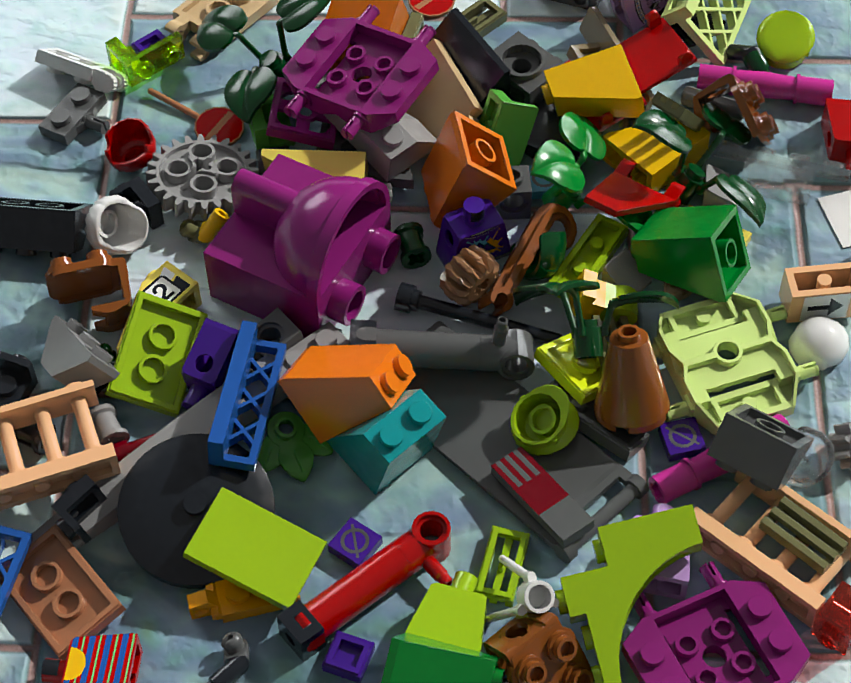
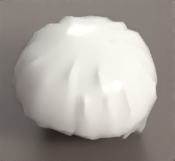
M112 195L95 201L94 205L89 208V213L85 218L86 227L84 231L87 240L95 250L104 249L111 256L136 252L143 245L148 234L149 223L145 212L125 197Z

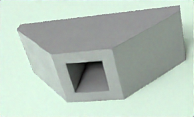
M54 316L51 320L40 362L53 378L65 386L72 382H84L92 379L95 388L115 380L120 374L110 363L113 357L100 347L101 344L88 334V330L73 318L66 322L59 316Z

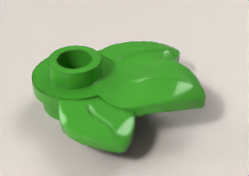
M283 411L273 415L268 422L267 437L262 442L258 462L262 465L265 472L281 466L288 475L300 482H305L312 470L314 456L324 457L332 455L333 448L327 441L320 444L308 425L304 424L298 415ZM282 424H289L293 431L289 434H284L279 430V427Z

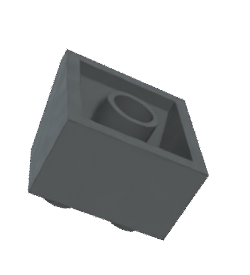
M743 404L726 412L707 455L717 459L715 464L731 473L740 471L751 477L750 482L756 487L765 491H772V489L778 491L788 483L812 445L814 438L748 404Z

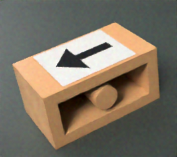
M851 262L785 268L779 290V298L787 311L786 323L802 322L811 316H825L831 319L851 317Z

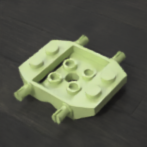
M733 292L727 302L707 299L680 307L679 309L660 313L657 337H654L653 344L651 345L655 357L662 359L682 398V402L670 405V412L668 411L666 414V421L670 422L684 416L695 417L698 424L716 436L726 412L743 404H748L770 416L781 414L786 417L794 414L798 383L801 380L819 376V367L815 361L796 366L788 350L777 342L772 323L787 319V311L784 305L781 304L765 310L760 300ZM728 350L735 353L737 357L730 360L723 359L718 355V352ZM774 373L776 377L711 398L708 393L721 392L727 387L746 381H756L760 377Z

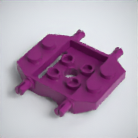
M371 4L356 19L353 17L324 19L282 69L284 78L295 95L288 105L284 107L285 113L289 117L292 115V118H296L301 109L305 107L320 114H336L347 122L340 133L344 138H349V140H353L360 129L373 133L398 123L439 71L437 59L426 47L429 41L436 35L435 29L432 26L428 27L426 24L418 35L411 39L372 25L371 23L379 16L380 11L376 6L373 5L372 7ZM349 44L354 45L347 49L346 56L339 65L327 74L326 81L319 89L315 88ZM363 76H369V77H370L369 79H364V80H361V81H359V82H356V80H357L358 78H360V77H363Z
M709 561L708 566L705 563L699 568V572L710 587L709 590L658 612L653 610L645 593L642 592L633 606L640 618L639 623L622 644L621 651L639 683H795L811 655L765 582L724 580L713 561ZM726 612H733L769 670L770 675L765 677L755 657L749 651ZM707 653H717L724 659L725 664L717 668L711 667L704 662L703 656Z

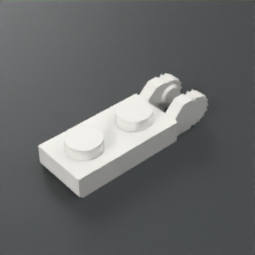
M59 48L39 49L36 52L35 62L46 65V70L59 75L71 74L74 76V81L93 85L95 90L103 93L121 92L128 88L129 80L126 74L104 64Z

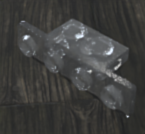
M722 140L721 144L712 153L713 156L745 162L742 179L758 190L763 197L806 206L808 205L814 176L848 182L851 170L844 169L845 164L841 162L825 160L824 164L810 162V157L806 155L791 153L788 158L776 155V150L771 148L756 147L755 151L743 149L742 146L731 140Z

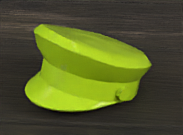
M783 10L770 14L761 22L757 30L756 40L769 66L785 70L795 68L809 56L815 42V31L813 25L805 16L795 11Z
M555 385L539 386L528 394L521 396L511 413V432L516 444L519 447L521 446L526 452L535 455L551 454L563 449L573 440L579 428V414L575 406L569 401L566 392Z

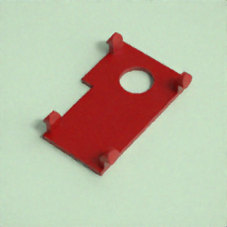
M656 9L644 16L648 27L619 43L622 45L641 94L697 62L696 56L664 17L661 18ZM643 97L644 106H646L647 101ZM610 111L600 117H586L600 132L624 119L623 117H613Z

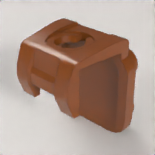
M727 74L693 97L694 114L705 121L703 127L715 134L719 130L705 120L701 110L706 103L729 92H732L753 138L758 136L760 141L768 146L772 144L771 140L775 139L774 135L780 133L771 114L768 115L766 111L760 114L757 109H760V104L765 102V99L758 85H754L751 80L745 83L744 80L741 81L734 75Z
M96 249L88 252L84 261L72 262L70 257L65 256L57 257L50 261V267L45 273V280L49 296L52 299L58 300L59 304H69L110 295L115 291L121 290L123 300L91 306L93 316L105 317L104 320L94 322L96 331L116 332L125 327L132 309L131 289L125 258H112L106 250Z
M548 611L545 613L527 612L523 616L517 615L483 642L487 654L501 657L499 668L505 669L509 683L594 682L591 666L574 632L570 628L562 626L554 613Z

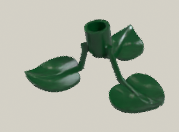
M280 0L278 2L276 12L281 18L276 22L282 53L268 50L261 54L238 32L245 26L248 17L244 10L236 5L220 6L212 10L203 19L197 31V42L202 49L207 52L221 51L229 46L233 38L236 37L259 60V67L254 66L251 71L240 70L236 72L225 86V101L230 110L239 119L250 124L257 110L268 100L274 91L277 77L284 78L282 69L292 58L288 53L284 29L289 33L303 29L324 10L331 0Z
M712 103L705 104L701 110L703 117L720 133L696 164L689 163L685 166L687 155L692 149V142L686 137L687 132L685 128L673 117L657 109L647 110L637 118L632 128L651 134L666 146L681 153L677 167L672 172L674 177L665 187L667 190L673 181L686 186L685 191L680 197L681 204L687 205L696 193L701 196L706 189L717 184L721 191L740 206L759 228L764 223L766 203L758 190L739 176L731 175L728 178L723 173L704 183L706 174L701 168L725 136L740 146L747 145L752 135L745 124L731 117L721 107Z
M568 280L562 283L547 282L526 285L512 290L516 306L545 294H553L556 297L559 295L561 297L571 328L574 359L604 357L603 337L609 336V325L613 312L617 307L636 303H666L679 309V302L676 297L666 292L639 291L628 293L609 301L601 327L598 326L597 319L583 320L578 292L600 289V283ZM566 292L573 298L576 321Z

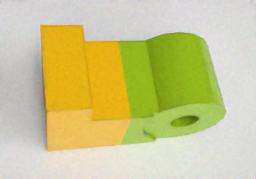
M584 268L576 280L600 283V289L578 291L584 319H591L592 315H599L601 321H604L610 300L620 295L637 292L634 288L627 285H613L598 280L597 272ZM570 295V296H569V302H570V305H571V308H572L573 315L576 316V315H575V310H574L573 298H572V296ZM638 303L617 307L612 315L614 320L619 321L620 316H627L629 324H635L638 319Z

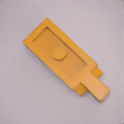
M225 579L206 585L204 590L186 595L192 620L212 615L213 620L223 619V623L282 610ZM300 594L295 602H297L298 600L301 601Z

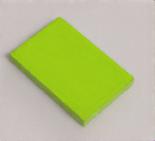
M138 290L114 363V368L120 374L115 380L108 382L105 395L176 418L187 387L181 374L182 367L208 314Z
M222 487L186 547L183 557L274 606L286 610L298 598L327 541Z

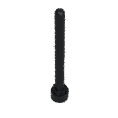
M404 282L399 286L394 304L395 310L408 314L410 311L417 312L418 309L492 330H494L496 320L499 318L496 315L424 296L422 291L417 290V286ZM508 319L509 329L525 330L531 334L533 341L547 344L563 336L560 333Z

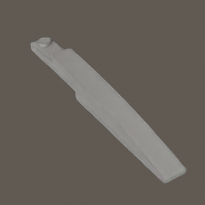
M328 322L287 350L280 378L306 348L310 346L349 345V340L331 322ZM267 354L256 362L262 368L275 361V356ZM259 379L246 386V390L252 397H255L265 392L267 387ZM279 383L272 408L288 397ZM224 384L118 462L120 474L95 482L108 499L80 523L92 539L118 522V500L123 482L130 469L144 453L157 444L173 437L186 434H210ZM251 409L239 415L237 420L245 427L258 418V416ZM57 513L32 533L33 540L31 544L55 525V522L60 518ZM65 534L76 549L85 545L77 535L71 540Z

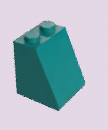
M422 389L405 390L392 409L327 440V442L368 488L377 495L431 451L447 417Z

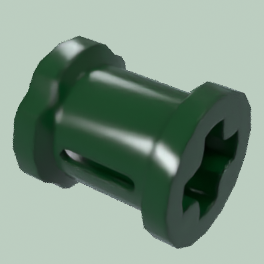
M417 222L403 223L393 231V233L401 237L400 249L402 253L400 260L402 266L408 269L423 267L432 258L430 248L423 241V227Z

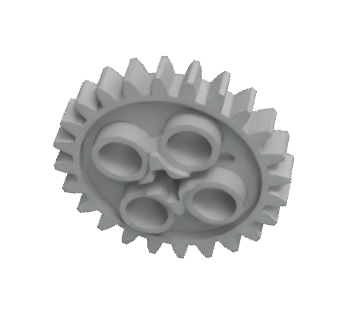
M202 134L198 135L197 140L192 141L187 135L185 136L184 143L173 139L172 148L162 145L161 153L152 154L153 161L147 163L146 182L148 188L163 203L164 211L175 208L176 217L186 212L191 220L196 214H200L203 221H206L208 215L215 208H220L232 215L234 208L231 186L235 175L242 168L259 174V168H256V159H250L249 150L241 152L240 143L230 146L229 138L224 139L220 143L217 142L216 135H213L210 140H204Z

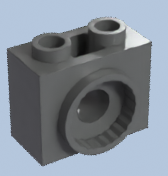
M518 31L496 47L494 51L511 70L510 99L515 102L538 107L544 99L541 86L546 84L543 71L561 65L563 61L551 55L540 47L536 41L529 39Z

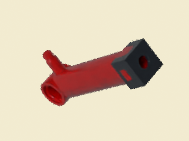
M428 511L418 515L414 519L411 529L303 605L298 600L277 615L279 635L304 663L326 647L325 639L421 569L424 568L436 582L450 586L452 578L440 564L449 556L451 551V526L447 517L435 511ZM432 535L438 537L436 540L425 539V537Z

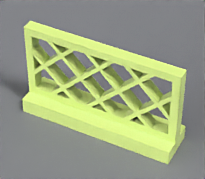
M668 0L661 18L664 17L670 26L678 23L714 65H725L727 48L730 44L734 43L751 0H736L737 8H734L733 0H722L724 7L719 6L718 0H708L709 7H705L704 0ZM694 14H697L700 29L691 21ZM707 14L712 16L714 30H710ZM721 14L726 15L728 24L727 30H725ZM712 36H716L719 50L714 47Z

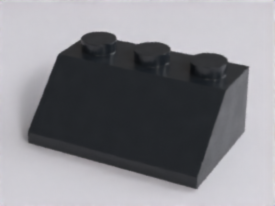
M457 7L452 9L436 28V35L433 38L443 43L482 109H484L490 89L503 91L510 98L511 70ZM482 113L477 117L478 121H480Z
M0 197V253L3 252V248L16 249L15 254L22 256H35L37 251H48L52 258L63 256L71 258L72 253L83 249L86 238L84 231L86 227L85 218L93 204Z

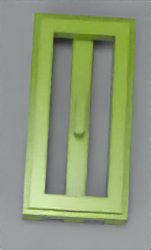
M492 525L474 592L485 595L489 599V603L505 602L506 607L512 608L520 576L512 571L507 592L501 591L507 567L499 561L493 587L487 588L485 586L498 538H506L501 555H505L508 558L510 557L514 540L520 541L515 562L523 567L530 542V533Z

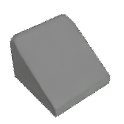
M707 164L704 183L721 173L725 174L728 178L731 175L713 165ZM717 184L703 192V206L736 204L720 190Z
M627 248L603 268L602 281L613 285H627L639 292L652 283L650 276L639 273L636 259L632 257L631 252Z

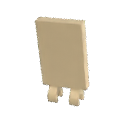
M186 0L173 10V20L165 25V30L172 33L167 38L177 48L185 41L189 31L196 33L189 40V44L196 47L190 53V56L202 62L209 56L210 52L205 51L198 44L197 31L203 19L212 10L223 5H236L242 8L248 17L245 26L238 31L242 33L275 7L280 0Z
M433 38L426 47L437 59L439 71L406 113L418 119L437 139L449 114L454 110L479 124L480 122L477 117L484 110L443 43Z

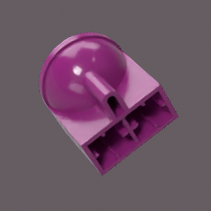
M278 154L262 176L245 168L237 172L231 186L234 213L205 249L203 255L210 296L261 319L267 317L278 307L301 331L303 337L306 338L328 322H331L334 326L337 322L349 326L351 319L357 318L365 300L366 288L363 286L373 271L384 275L391 269L400 250L401 237L391 232L390 196L388 188L384 183L370 177L361 179L351 176H331Z

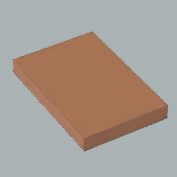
M56 524L30 545L10 593V597L58 658L65 660L70 641L73 638L97 635L126 610ZM10 566L4 568L6 572H8ZM0 574V584L2 585L4 579Z

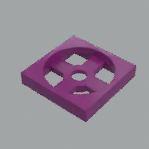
M277 77L266 135L333 150L337 128L323 114L311 110V115L304 116L299 112L295 118L297 120L295 127L280 123L277 118V112L285 113L284 107L288 105L290 100L283 98L293 95V92L285 78ZM315 120L331 124L330 128L324 133L309 131L310 123Z

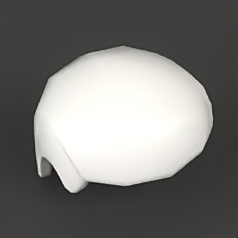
M811 316L799 323L789 338V353L798 365L815 361L819 369L823 371L843 361L849 351V337L839 322L825 316Z

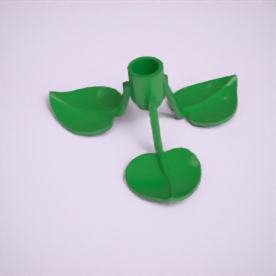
M567 112L559 120V130L565 142L572 149L580 152L579 159L575 163L574 156L568 147L559 141L548 140L538 149L532 163L530 175L545 179L554 184L542 195L544 205L555 203L566 209L574 205L575 208L579 209L586 204L583 202L584 198H581L585 177L580 167L586 161L587 156L594 161H601L606 154V143L601 132L592 122L579 114ZM652 211L618 216L617 218L637 233L652 216Z

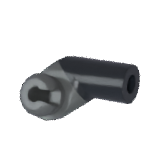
M229 632L221 641V646L224 648V665L208 678L210 683H234L249 668V645L247 640L243 639L238 632Z

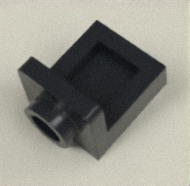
M87 474L78 481L71 483L65 489L63 495L51 505L60 517L55 524L71 540L77 535L85 544L92 538L82 528L80 523L108 499Z

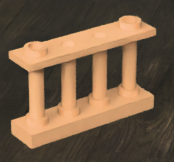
M92 379L84 382H72L64 388L0 406V441L9 469L8 474L0 476V511L63 492L71 483L78 481L85 474L96 482L121 473L113 443L100 445L89 408L99 405ZM74 412L85 450L69 456H62L52 419ZM37 424L47 461L25 468L14 430Z
M737 471L734 481L738 483L737 487L713 513H706L697 506L694 508L703 540L702 550L745 581L765 582L778 604L811 628L820 618L826 598L820 593L848 561L851 562V529H848L785 485L778 491L774 489L772 491H765L750 482L751 477ZM753 493L770 505V507L744 536H738L723 524ZM784 496L848 542L846 551L823 575L816 572L809 582H802L788 572L789 567L798 558L785 548L776 559H770L755 548L766 535L759 528L760 521L769 515L770 510L774 506L777 507L780 500Z

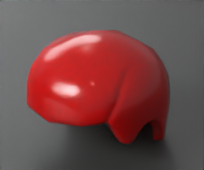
M126 118L118 121L105 134L107 150L104 151L109 163L119 172H136L147 167V163L153 159L152 154L156 153L155 137L149 126L139 118Z

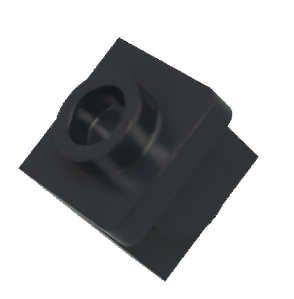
M139 176L118 185L109 192V196L119 195L125 197L145 212L152 230L165 224L161 202Z
M0 351V406L29 398L38 384L32 362L23 355H11Z

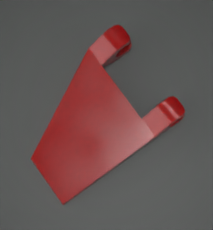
M623 158L615 171L585 196L583 202L613 217L668 207H679L681 204L680 197L685 191L686 186L673 181L666 192L661 194L632 180L630 174L636 168L637 163Z

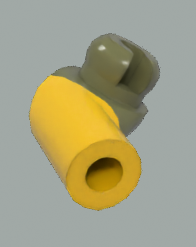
M215 208L206 221L186 219L180 225V234L183 237H187L188 241L193 243H209L228 221L229 215L224 210Z

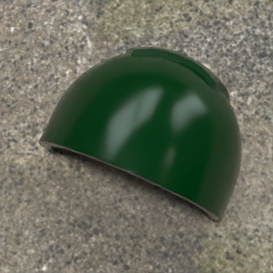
M546 232L540 235L539 250L526 271L524 279L540 280L548 278L559 270L566 253V232ZM513 243V244L511 245V247H510V253L512 252V250H513V248L515 247L516 243Z

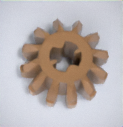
M475 244L468 248L465 247L457 256H453L450 263L445 265V271L440 274L439 287L451 301L454 300L458 305L466 307L471 303H477L479 298L486 294L494 284L493 282L498 278L500 264L492 254Z

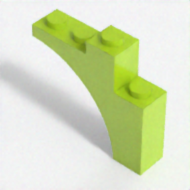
M693 504L597 527L598 539L592 541V546L597 564L605 563L606 567L560 578L562 589L555 591L556 599L559 600L558 608L560 615L568 613L571 624L587 621V625L580 628L586 651L594 649L598 665L591 666L594 683H622L619 664L620 644L626 621L635 602L643 590L663 570L679 559L702 550L703 540Z

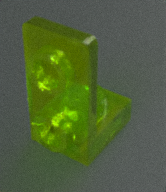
M178 31L137 54L131 46H125L117 37L105 42L109 65L113 69L126 74L131 88L185 57L183 38Z

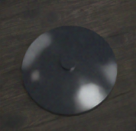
M209 434L180 435L152 447L130 469L119 494L118 524L129 553L148 574L164 583L180 588L203 589L210 583L224 580L222 577L183 557L186 547L222 487L275 514L273 489L267 473L258 460L255 472L208 464L207 441ZM236 443L229 447L227 454L249 457L250 452Z

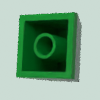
M736 204L657 209L631 239L630 251L632 257L636 259L639 273L717 302H727L751 269Z
M403 633L391 639L381 683H503L505 669L499 668L501 657L410 633Z

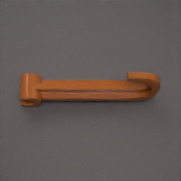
M548 203L542 205L533 213L490 291L478 300V310H482L493 303L495 309L492 315L500 316L513 307L514 297L512 290L519 286L538 252L540 235L549 232L554 221H560L565 228L567 236L566 250L572 247L577 235V226L573 215L568 209L559 204Z

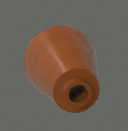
M632 324L623 325L611 333L595 398V416L598 422L608 430L616 432V427L628 428V434L652 431L666 421V414L668 411L670 412V400L648 333L644 329Z

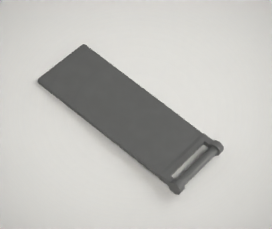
M441 321L436 322L426 330L455 333ZM413 368L416 376L405 390L422 389L447 417L433 448L532 530L554 550L555 554L563 562L570 563L578 556L577 550L597 533V527L609 523L635 498L641 499L649 492V486L641 476L632 474L579 431H577L573 440L559 451L547 455L528 453L584 510L588 509L618 481L625 486L592 516L594 528L563 548L491 474V465L519 448L511 432V413L520 397L528 394L529 391L516 381L502 377L499 372Z

